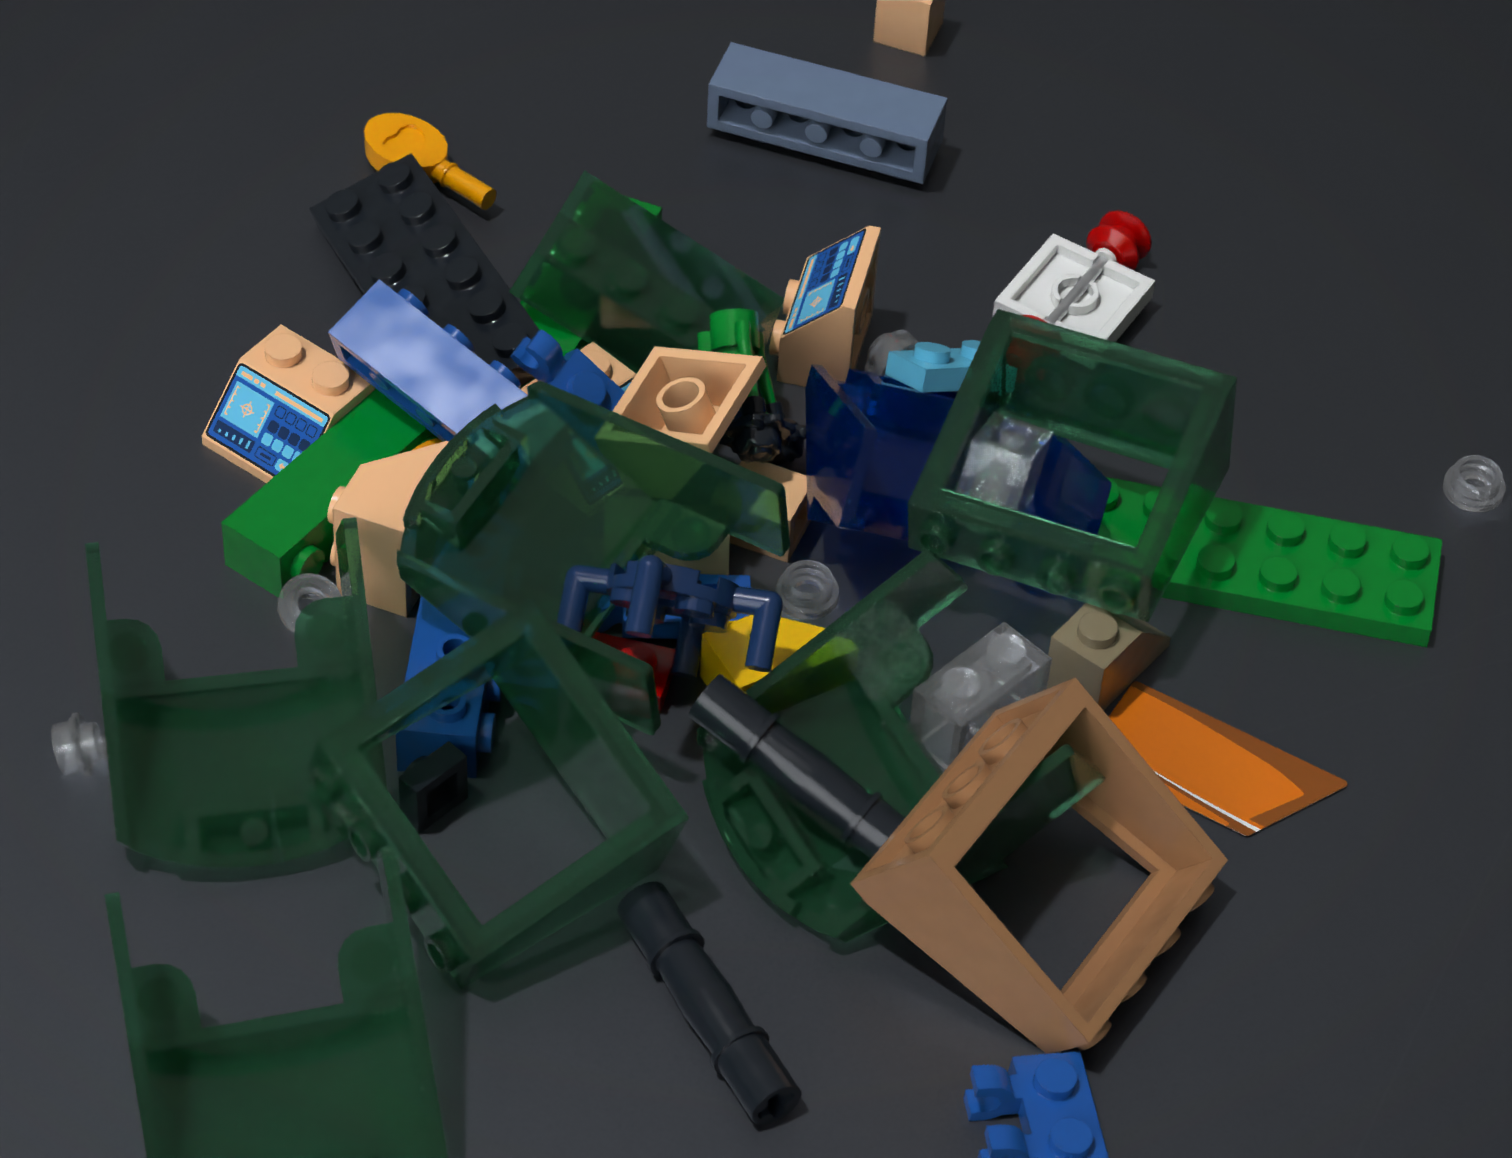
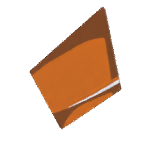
M1134 681L1108 716L1184 807L1244 836H1250L1345 788L1348 784L1344 779L1138 681Z

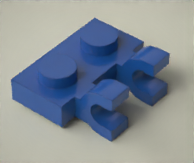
M1080 1051L1012 1056L1008 1072L1003 1067L997 1065H974L971 1067L970 1077L973 1089L965 1090L963 1096L968 1120L981 1121L1000 1115L1018 1114L1022 1128L1021 1131L1020 1128L1013 1125L986 1126L984 1135L987 1149H980L977 1158H1109Z

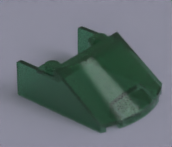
M540 380L527 386L528 396L502 410L496 403L484 410L448 442L425 471L412 494L403 517L405 529L400 551L397 550L399 575L404 582L542 699L546 700L551 692L555 691L653 736L661 726L652 666L592 638L616 607V605L610 603V596L589 593L582 633L557 622L565 576L568 569L574 565L610 569L611 564L617 563L626 570L627 561H639L643 556L654 555L657 551L683 561L700 560L710 556L717 550L728 534L781 557L790 547L785 487L777 481Z
M356 517L342 518L336 531L342 597L323 598L311 602L301 610L295 622L294 643L297 667L165 681L161 644L158 635L149 625L135 619L107 620L99 542L85 543L84 563L98 700L116 843L143 855L179 865L217 869L253 868L280 864L329 849L369 827L390 810Z
M925 550L745 692L771 713L777 712L782 716L780 724L827 755L869 793L873 795L876 791H879L883 794V800L906 817L943 774L941 768L898 708L900 703L922 687L929 679L933 669V652L928 641L918 628L967 591L968 586L959 574L931 550ZM699 727L697 729V744L703 748L706 779L702 780L711 814L733 857L754 884L789 915L825 936L843 943L889 923L871 908L850 885L871 858L849 841L847 843L843 842L840 839L843 832L796 801L753 762L749 761L747 764H743L739 761V755L703 727ZM1070 744L1061 746L1036 766L955 865L956 870L971 885L1008 868L1004 861L1006 856L1104 782L1105 776L1095 764Z
M395 844L382 846L376 853L387 923L367 926L354 931L343 942L338 953L337 970L343 1003L201 1028L196 992L191 980L181 969L169 964H150L133 967L122 897L119 892L104 894L147 1158H448Z

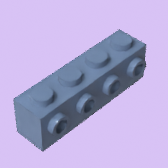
M731 42L709 82L707 127L923 184L943 142L948 98Z

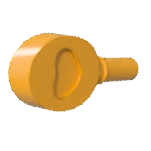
M385 113L371 118L366 123L364 128L365 153L368 161L377 171L386 164L396 162L412 153L433 183L439 182L441 187L452 190L483 210H487L493 205L497 196L496 190L460 169L458 164L449 162L448 144L445 137L428 122L407 114Z

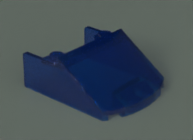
M811 364L805 387L808 520L836 525L838 528L864 531L1046 570L1048 560L1056 561L1071 578L1085 579L1112 484L1043 416L1029 412L1025 425L993 415L996 401L960 391L922 393L887 375L856 369L848 370L846 381L834 380L822 365Z

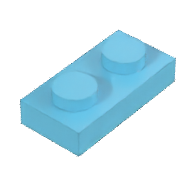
M965 340L962 342L961 348H949L932 342H918L915 344L914 350L889 351L885 375L922 393L1016 388L1020 365L998 355L997 346L983 341Z

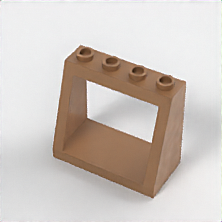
M1075 677L995 710L850 885L878 914L1043 1052L1051 1054L1075 1047L1081 1051L1089 1049L1108 1033L1112 1025L1108 1018L1120 1003L1131 998L1142 988L1147 979L1143 972L1155 957L1167 951L1181 935V930L1178 926L1186 915L1201 906L1212 895L1215 886L1211 882L1228 859ZM1030 774L1151 873L1061 990L1055 986L955 868V865Z

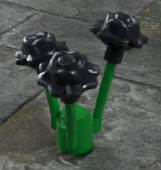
M735 308L711 313L709 315L710 331L697 333L699 351L763 356L766 363L764 371L741 406L742 416L736 421L731 422L719 443L731 447L732 452L738 454L740 460L746 463L756 461L780 465L802 457L804 440L814 433L813 428L807 425H798V422L786 419L782 401L776 402L765 356L764 333L759 332L758 312L751 309ZM705 461L677 494H698L703 480H717L720 473L710 465H706Z

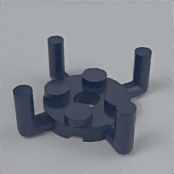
M645 555L639 561H627L626 570L617 563L611 564L610 569L574 565L568 569L565 576L553 640L569 645H579L589 593L610 596V603L627 608L625 614L627 617L625 633L629 635L650 638L654 624H663L665 615L681 617L671 674L684 678H696L701 656L702 634L705 631L725 633L728 629L729 619L735 618L737 613L754 615L745 668L760 672H771L783 600L774 591L740 587L736 583L722 577L718 579L717 589L702 585V582L699 580V570L666 564L655 555Z

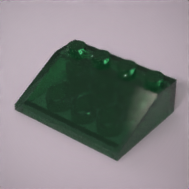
M585 170L509 290L511 294L588 343H596L635 373L639 371L654 346L698 350L697 333L710 331L709 315L719 310L741 308L757 311L759 315V332L764 333V346H766L784 302V298Z

